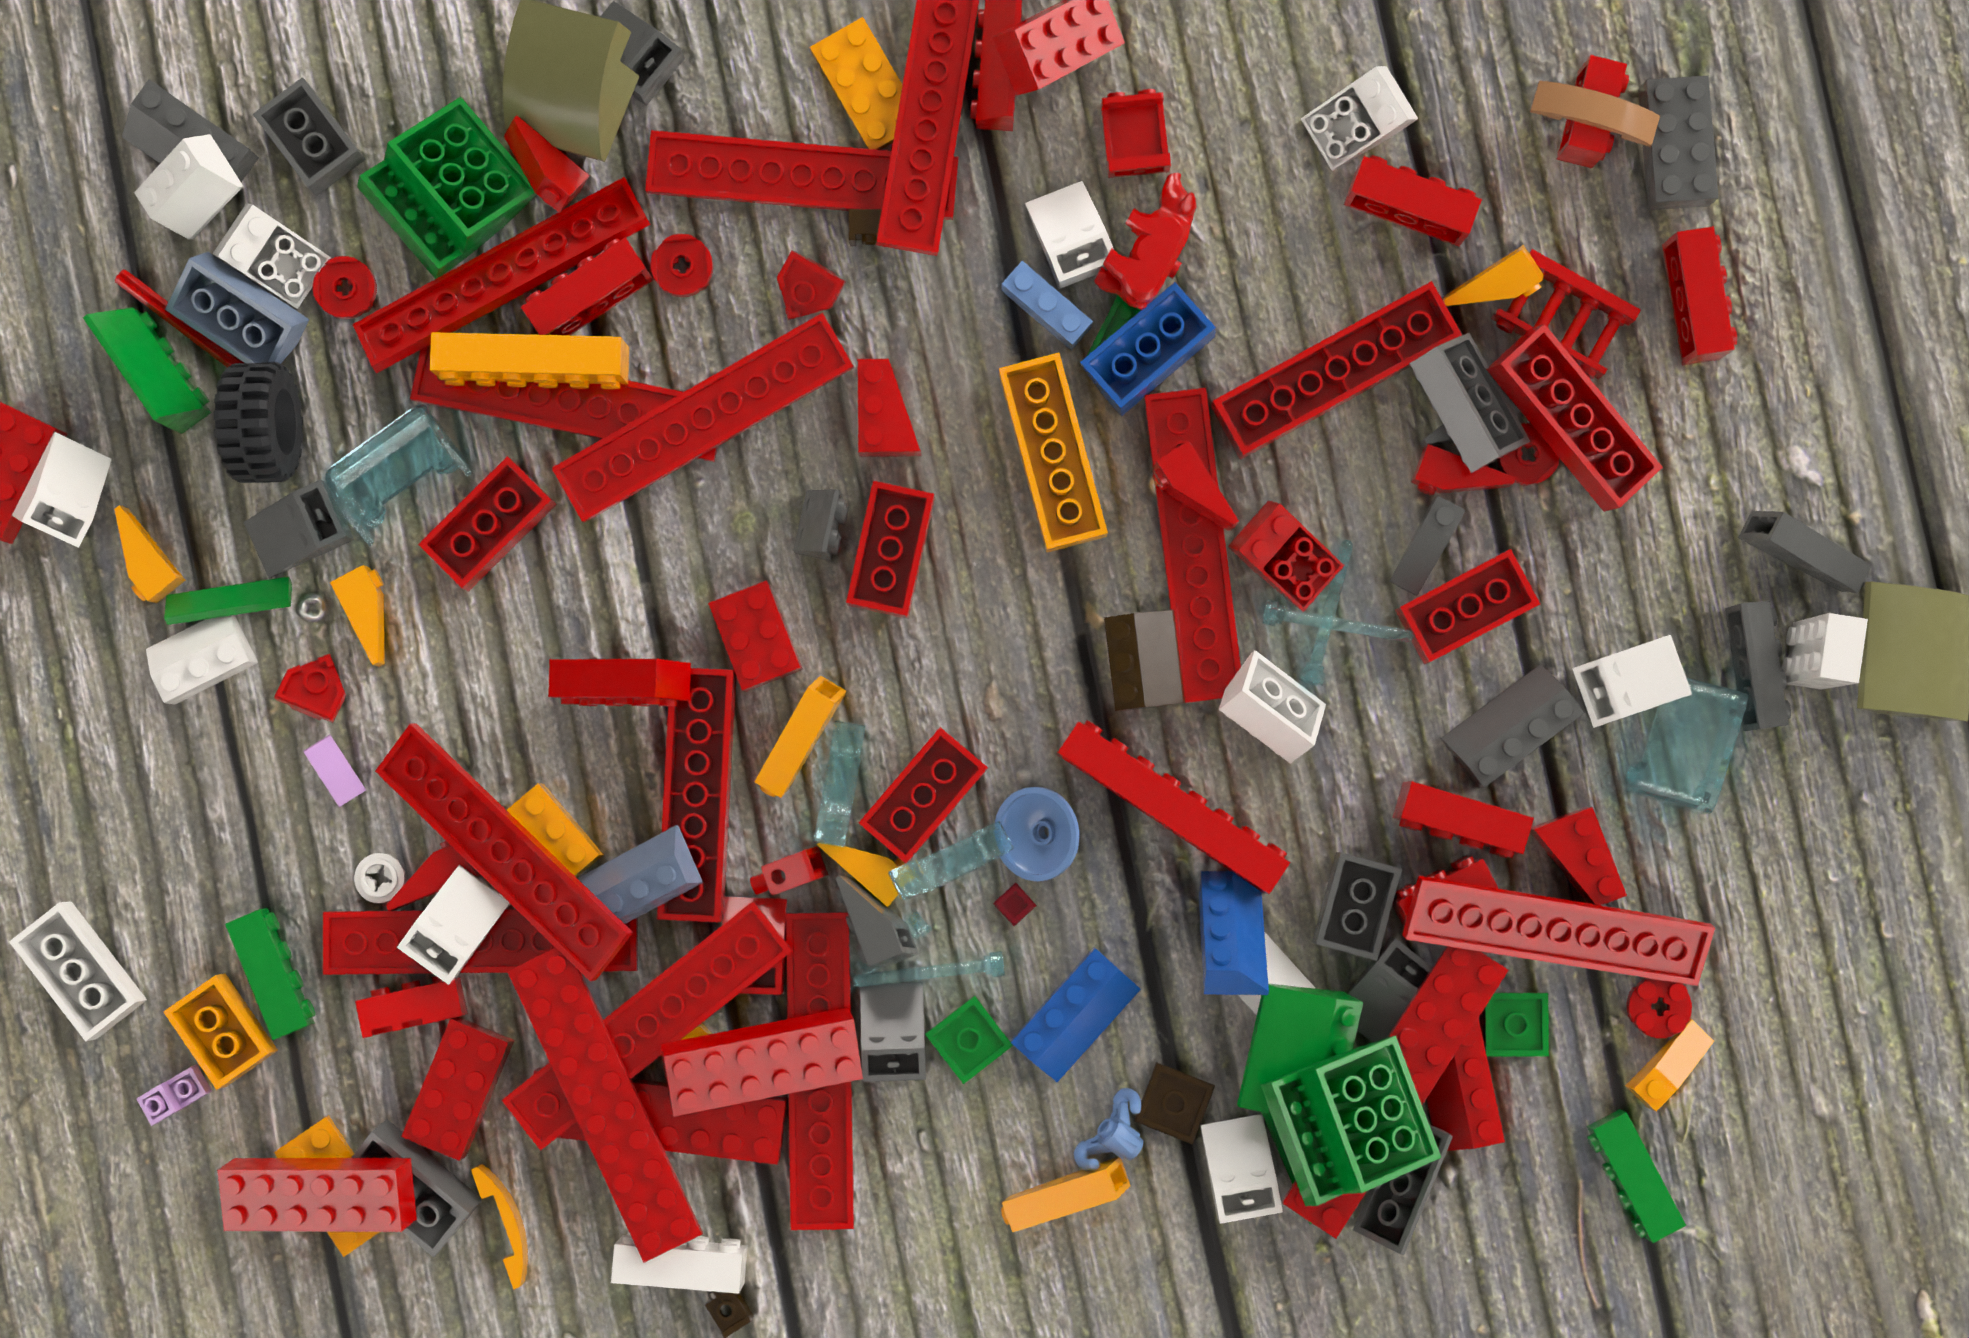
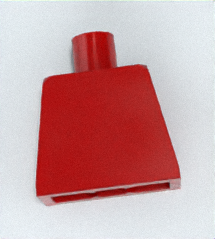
M816 846L761 866L763 873L750 877V883L756 895L769 891L773 896L823 878L829 874L819 847ZM782 871L785 873V879L782 877Z

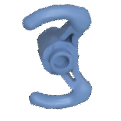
M1130 1088L1120 1089L1113 1098V1112L1110 1119L1107 1118L1102 1121L1094 1138L1081 1141L1074 1150V1159L1080 1169L1093 1171L1099 1168L1098 1160L1087 1159L1088 1155L1112 1152L1121 1159L1132 1160L1139 1154L1143 1147V1139L1140 1138L1141 1134L1130 1127L1128 1110L1129 1101L1130 1111L1133 1114L1141 1112V1099L1136 1091Z

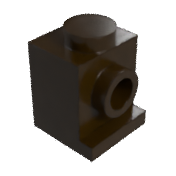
M849 209L850 246H856V240H862V244L876 245L882 209Z
M712 1291L708 1294L710 1300L706 1302L705 1307L719 1327L723 1338L728 1337L752 1321L754 1316L740 1293ZM729 1305L732 1308V1314L724 1315L721 1312V1307Z

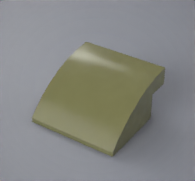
M520 0L512 23L504 63L503 109L506 131L513 118L518 116L543 136L553 147L605 162L639 79L638 74L620 61L631 31L618 21L534 0Z
M1865 582L1863 618L1868 619L1858 684L1857 708L1899 717H1925L1947 721H1968L1969 595L1926 587Z

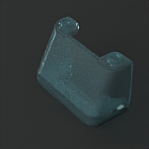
M1687 678L1692 695L1657 707L1642 760L1635 767L1630 766L1627 771L1625 783L1629 785L1626 792L1692 813L1710 814L1714 810L1720 795L1746 709L1748 694Z

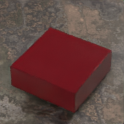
M1014 883L993 903L1013 926L1018 924L1037 906L1017 883Z

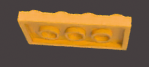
M861 17L810 46V51L867 149L881 150L893 143L902 83L865 19Z
M328 1115L276 1150L274 1154L277 1158H352L354 1152ZM380 1232L327 1233L342 1256L345 1257Z

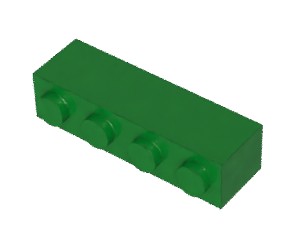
M268 908L258 909L226 923L225 926L272 1040L282 1038L315 1024L313 1019L315 1016L314 1007L309 999L305 1000L301 990L304 986L303 980L297 970L293 971L290 964L291 951L285 941L281 942L277 932L280 926L273 912L269 913Z
M1619 1109L1588 1125L1587 1128L1591 1134L1587 1136L1588 1142L1595 1153H1601L1606 1162L1602 1164V1168L1611 1182L1616 1181L1620 1189L1616 1193L1625 1210L1630 1208L1635 1218L1631 1222L1640 1238L1645 1237L1648 1241L1655 1243L1687 1226L1627 1112Z

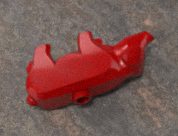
M1172 173L1167 176L1159 197L1158 210L1152 214L1139 212L1136 208L1132 210L1125 224L1131 228V231L1138 238L1133 245L1129 257L1122 256L1111 248L1103 263L1107 270L1101 267L1094 280L1095 284L1105 292L1116 293L1129 306L1140 310L1145 309L1156 298L1167 277L1174 279L1182 264L1177 258L1187 242L1197 206L1194 193H1187L1182 186L1180 173Z

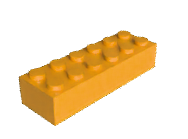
M431 332L430 371L437 375L440 380H445V384L455 386L464 385V381H476V385L495 386V381H505L508 386L526 387V382H539V387L556 388L558 383H570L571 388L583 389L589 388L590 383L601 384V388L620 389V384H628L629 346L622 337Z
M1060 353L999 368L1001 385L1046 553L1107 537L1108 531Z

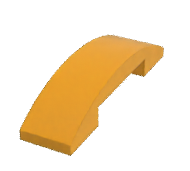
M480 1164L472 1168L471 1172L481 1199L493 1195L514 1252L503 1259L514 1290L525 1283L527 1274L528 1245L525 1227L517 1205L505 1185L489 1168Z

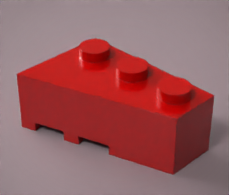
M857 359L859 456H922L889 359Z
M1584 807L1531 827L1530 834L1536 838L1548 856L1564 872L1566 878L1587 903L1604 905L1627 896L1593 807Z
M435 976L432 977V984L421 986L420 980L401 984L402 990L390 993L389 987L371 990V997L355 1001L362 1038L468 1014L461 977L455 978L449 985Z

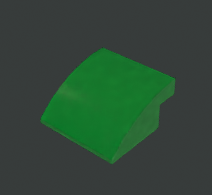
M461 96L389 141L384 160L359 175L357 188L435 279L447 273L475 252L510 222L537 195L520 165Z
M1396 1036L1340 1053L1260 1084L1305 1206H1318L1343 1194L1364 1193L1442 1158Z

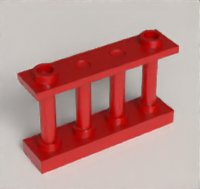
M1532 249L1529 253L1543 273V278L1554 284V291L1534 327L1542 324L1548 327L1565 295L1572 294L1581 299L1580 303L1582 305L1560 343L1590 379H1594V377L1597 379L1601 378L1608 369L1598 363L1619 326L1624 324L1629 326L1638 317L1641 309ZM1521 294L1514 298L1507 311L1498 308L1491 317L1492 320L1496 321L1495 325L1506 333L1512 334V332H1515L1520 336H1523L1529 329L1534 328L1517 318L1529 296L1525 297L1524 294ZM1599 309L1608 314L1607 318L1609 320L1589 356L1586 357L1573 350L1572 346L1591 312Z

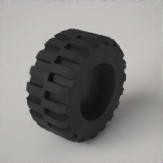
M278 362L232 364L220 375L221 379L217 383V394H215L214 433L218 443V454L222 458V466L226 469L228 476L239 483L284 482L295 474V470L299 466L298 460L302 453L301 400L298 397L297 385L294 384V377L289 373L287 367Z

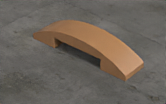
M1549 81L1538 82L1530 109L1532 113L1556 120H1561L1563 117L1621 134L1620 138L1649 147L1652 146L1660 115L1629 101L1598 91Z

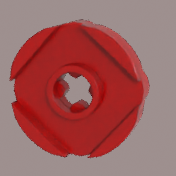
M674 234L664 239L657 250L653 252L650 263L651 272L657 284L664 292L676 297H690L706 289L714 268L713 259L708 248L697 238L689 234ZM679 258H685L686 263H691L690 268L686 269V273H680L678 269H674V264L679 263Z
M338 256L328 260L320 272L317 271L314 276L313 294L317 303L326 313L338 319H353L361 316L363 313H368L372 309L377 295V283L371 270L365 264L350 256ZM343 280H348V284L353 285V289L346 296L342 292L337 291V287L342 286Z
M1522 423L1521 425L1530 440L1529 443L1523 446L1526 449L1531 447L1535 449L1536 452L1533 454L1534 462H1531L1529 459L1526 461L1522 459L1523 452L1521 449L1523 446L1497 461L1503 473L1516 477L1515 483L1529 486L1539 484L1548 479L1556 471L1559 457L1531 423Z
M1643 978L1629 992L1626 1008L1631 1022L1643 1034L1654 1038H1668L1684 1031L1691 1017L1692 1002L1686 986L1681 983ZM1661 997L1663 998V1003L1667 1004V1009L1662 1011V1015H1657V1011L1651 1009L1652 1003H1657L1658 998Z

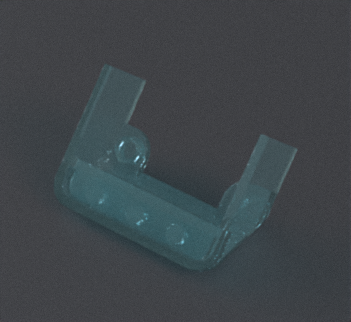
M420 404L411 408L334 463L327 470L325 479L341 514L369 546H372L375 542L369 529L379 526L384 521L386 513L384 504L432 469L438 474H450L460 467L467 477L472 472L463 455L425 404Z

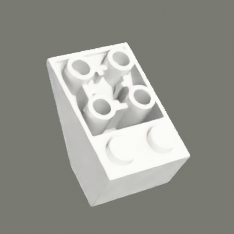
M1376 66L1302 117L1301 121L1330 169L1334 171L1391 138L1415 122L1418 117L1387 66Z
M1083 181L1025 203L1059 289L1097 275L1101 267L1107 270L1103 263L1113 246Z
M246 203L213 252V255L296 309L299 308L313 287V280L317 271L320 272L321 268L326 265L325 263L331 259L330 256L249 203Z
M54 432L12 516L23 523L79 548L93 521L112 459Z
M1671 635L1572 668L1593 728L1692 695Z
M459 865L415 921L397 948L449 985L458 976L510 903L501 894Z
M1258 1114L1200 1125L1219 1223L1282 1213L1278 1183L1263 1115Z

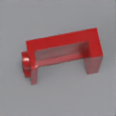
M1143 89L1138 91L1137 95L1125 96L1124 92H1113L1107 94L1106 98H1102L1101 114L1108 178L1167 173L1170 171L1171 159L1167 145L1163 92L1156 93L1155 89Z

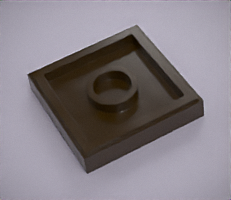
M1156 1062L1141 1100V1112L1136 1114L1134 1122L1193 1145L1215 1085Z

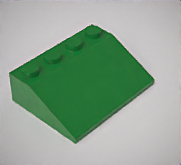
M132 307L91 313L82 317L154 421L182 434L212 413L206 405L210 402L208 397L200 387L195 389L189 381L192 377L190 371L182 362L177 363L171 355L175 350L165 337L159 338L154 330L157 324L147 312L141 313Z
M1268 984L1269 994L1261 995L1237 1106L1271 1114L1260 1084L1352 1050L1363 1007L1362 1001L1342 991Z

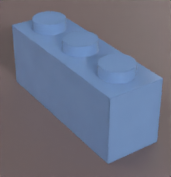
M1021 261L1002 283V292L1071 351L1092 328L1093 321L1025 262Z

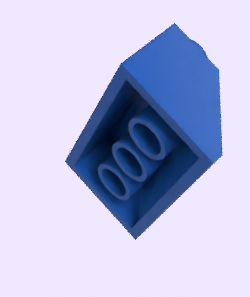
M1174 282L1150 302L1145 309L1137 313L1085 357L1080 364L1100 393L1122 417L1141 401L1144 395L1149 394L1216 337V327L1177 283Z
M1201 871L1199 911L1204 994L1268 995L1262 892L1233 871Z
M1094 947L1011 1039V1043L1037 1067L1058 1082L1141 989Z

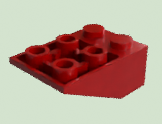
M1269 500L1227 546L1249 568L1302 612L1308 608L1345 566L1280 503Z
M724 897L722 925L754 901L786 941L787 899ZM785 958L745 988L740 994H783Z

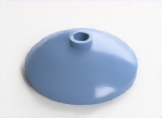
M1028 787L1011 794L999 808L994 824V841L1003 863L1014 874L1030 881H1045L1062 874L1073 862L1079 846V826L1074 811L1061 795L1044 787ZM1045 827H1047L1049 830L1048 837L1045 835L1044 832Z

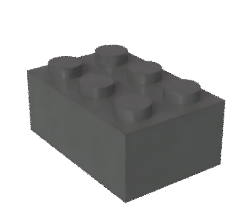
M303 77L253 113V116L305 185L316 196L366 160L314 89Z
M1336 852L1312 943L1377 961L1402 869L1350 854Z

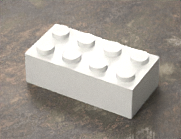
M1827 613L1793 622V626L1789 627L1786 636V644L1790 645L1788 658L1786 657L1782 664L1787 684L1822 690L1859 683L1868 619Z
M59 902L9 941L85 1041L98 1039L147 1000L72 902Z
M628 1231L627 1235H622L614 1244L611 1283L739 1293L745 1283L748 1245H740L741 1241L738 1239H722L721 1243L709 1242L708 1237L698 1236L643 1263Z

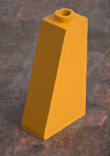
M821 675L808 686L754 781L760 785L761 791L769 796L782 798L789 790L847 692L845 689Z
M1116 1157L1099 1163L1097 1170H1080L1010 1195L1002 1202L1001 1212L1004 1222L1010 1225L1013 1233L1117 1200L1131 1186L1121 1158Z

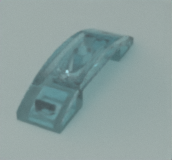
M835 721L814 843L845 847L861 762L865 725Z
M998 821L972 833L970 837L918 861L915 859L889 871L888 875L901 900L904 901L969 874L1005 855L1014 848L1002 824Z

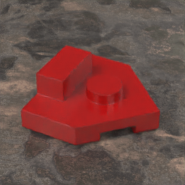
M791 250L777 276L788 320L832 309L846 284V281L836 276L834 272L794 250Z
M329 653L319 657L318 660L287 669L274 698L302 714L317 720L324 719L333 723L345 700L346 693Z

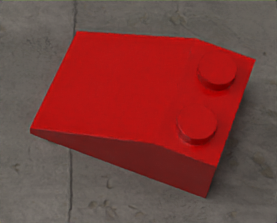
M1189 441L1156 460L1152 478L1161 491L1166 489L1170 496L1227 531L1235 528L1239 522L1238 518Z

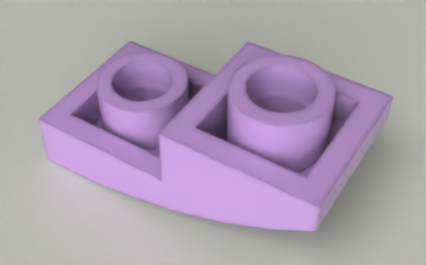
M330 734L303 751L339 807L366 791Z
M196 1064L136 1098L150 1125L153 1126L209 1094L212 1090Z

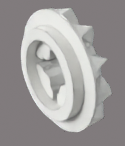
M371 854L365 857L357 866L354 875L355 886L364 899L373 903H385L390 901L405 884V871L400 865L399 860L389 854ZM383 869L385 870L384 876L389 877L388 879L392 880V882L382 883L378 887L376 886L377 881L368 876V874L379 873Z

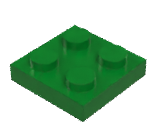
M1495 992L1483 1010L1484 1046L1487 1057L1549 1056L1548 993Z
M975 995L925 1033L926 1037L963 1084L1013 1046Z

